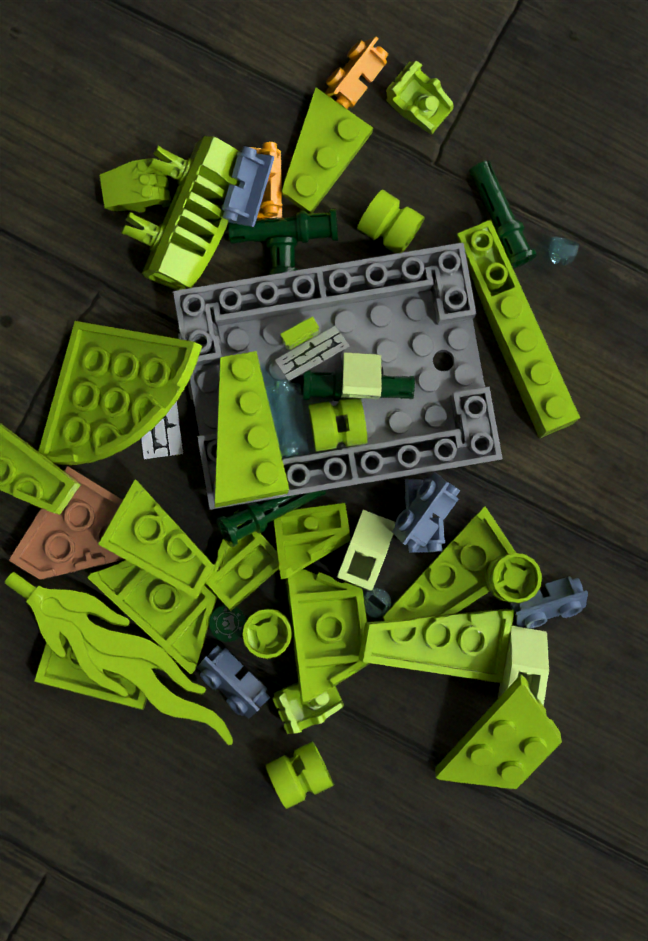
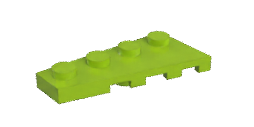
M257 351L220 357L214 508L288 494L289 485Z
M0 423V490L60 515L81 484Z
M486 506L475 515L382 616L384 621L456 614L490 592L485 580L486 570L490 563L498 556L516 552Z
M499 609L366 622L359 660L372 664L502 683L514 610Z

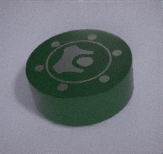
M225 605L220 606L211 614L209 620L210 631L220 641H235L243 635L246 617L237 607L230 611Z

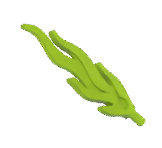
M15 572L8 576L5 584L27 599L26 603L35 614L43 638L58 657L64 659L67 656L60 640L62 634L68 640L82 670L90 680L100 687L127 698L129 695L127 690L119 683L106 677L103 670L118 674L137 686L149 702L161 713L175 718L206 723L216 730L228 746L232 745L233 739L227 726L214 711L176 696L157 679L152 669H159L165 672L172 681L187 692L202 695L206 691L205 687L191 682L163 648L145 638L107 630L95 625L88 619L87 615H95L113 625L124 627L130 624L128 618L115 613L103 602L87 593L73 590L47 589L41 586L36 588Z

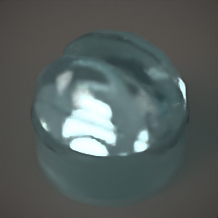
M552 237L549 245L550 260L558 264L562 258V265H568L575 259L580 244L567 238Z
M374 588L372 591H367L363 596L365 611L371 617H383L391 608V598L383 589ZM372 594L381 603L386 605L383 611L379 610L368 600Z

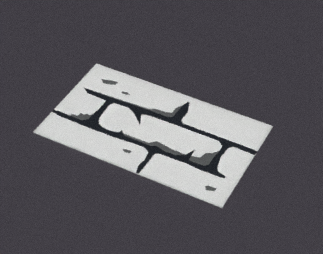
M336 326L275 359L288 381L350 347V345Z
M177 401L165 417L141 438L144 459L183 454Z

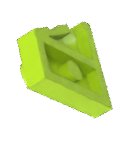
M345 503L296 509L274 520L281 579L290 577L351 541Z
M257 532L238 540V545L233 548L223 539L214 564L215 568L206 584L224 605L232 611L279 569L278 552L261 533Z

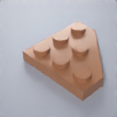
M68 466L64 472L79 482L81 486L60 515L42 508L40 509L9 559L10 562L40 580L125 560L98 545L123 499Z

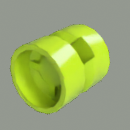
M382 189L368 206L357 229L373 240L383 237L384 246L394 254L403 253L409 246L425 217L409 207L400 209V200Z
M361 398L339 399L336 406H333L329 401L308 404L316 452L336 449L340 442H343L346 447L367 444L366 421ZM344 415L346 431L338 432L336 416Z
M512 553L498 556L494 559L486 570L485 580L487 588L494 597L501 601L521 603L530 600L537 594L541 587L542 574L540 567L534 559L525 554Z
M259 610L251 615L244 624V644L257 657L266 659L277 657L286 650L291 642V623L286 615L278 610Z
M313 741L294 750V757L292 758L283 755L266 764L271 782L286 809L304 801L306 793L309 791L316 795L334 786L327 767Z

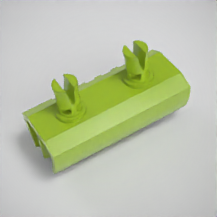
M204 136L196 143L191 157L187 160L163 149L159 145L156 147L153 155L162 161L153 158L149 162L148 167L178 180V188L163 224L157 226L129 212L126 221L136 228L125 225L121 229V234L130 236L150 246L151 253L142 272L145 278L178 291L184 290L186 287L192 288L202 275L219 245L229 221L222 218L224 211L221 210L229 184L238 187L240 181L232 178L238 150L214 136Z

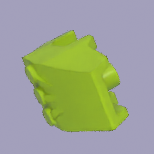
M418 61L409 62L403 69V72L401 71L395 78V82H392L387 88L386 101L401 116L432 135L453 110V102L443 91L437 78L430 79L421 71V63Z
M153 158L131 161L100 174L104 208L111 211L145 212V207L152 205H162L163 208L170 206L171 196L167 175L148 167L149 162Z
M298 682L275 692L272 698L276 708L280 709L278 713L282 722L285 721L283 725L287 734L299 733L307 727L321 724L326 718L344 706L336 686L305 705H301Z

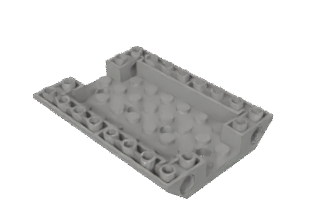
M464 243L173 291L181 339L194 341L202 345L197 364L190 377L199 430V436L197 437L210 510L503 459L490 387H485L473 324L476 309ZM312 316L319 326L318 335L336 326L350 347L310 369L312 372H333L335 369H341L342 371L344 352L381 355L382 375L414 376L415 392H412L414 393V398H379V400L361 398L366 421L367 444L346 447L343 442H340L336 449L316 452L308 404L329 401L333 406H336L338 401H333V398L310 397L309 400H303L302 396L296 395L291 390L293 379L288 381L275 359L291 351L289 349L286 350L282 343L281 333ZM257 351L289 485L288 494L214 508L220 357ZM439 352L449 354L453 360L452 368L448 371L436 369L433 364L434 355ZM344 415L336 416L338 432L346 431Z

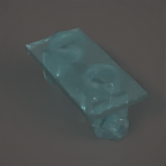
M288 380L274 382V386H266L265 389L282 458L309 455L300 382L289 384Z

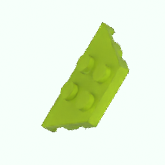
M127 560L101 571L91 573L87 577L188 673L192 674L196 670L209 627V620L217 600V596L206 585L199 597L195 599Z
M302 569L286 578L300 701L301 705H305L370 663L359 660L364 626L367 622L362 588L347 582L339 583L333 577L320 572L317 575Z
M519 675L435 767L437 779L517 789L562 743L560 731L553 720L546 716V709L539 699H535L524 676Z

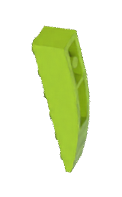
M491 220L457 233L459 243H464L468 269L482 306L539 438L573 425L580 416Z

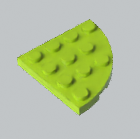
M75 321L38 452L57 465H78L110 457L131 446L151 431L176 403L194 371L202 345L194 341Z

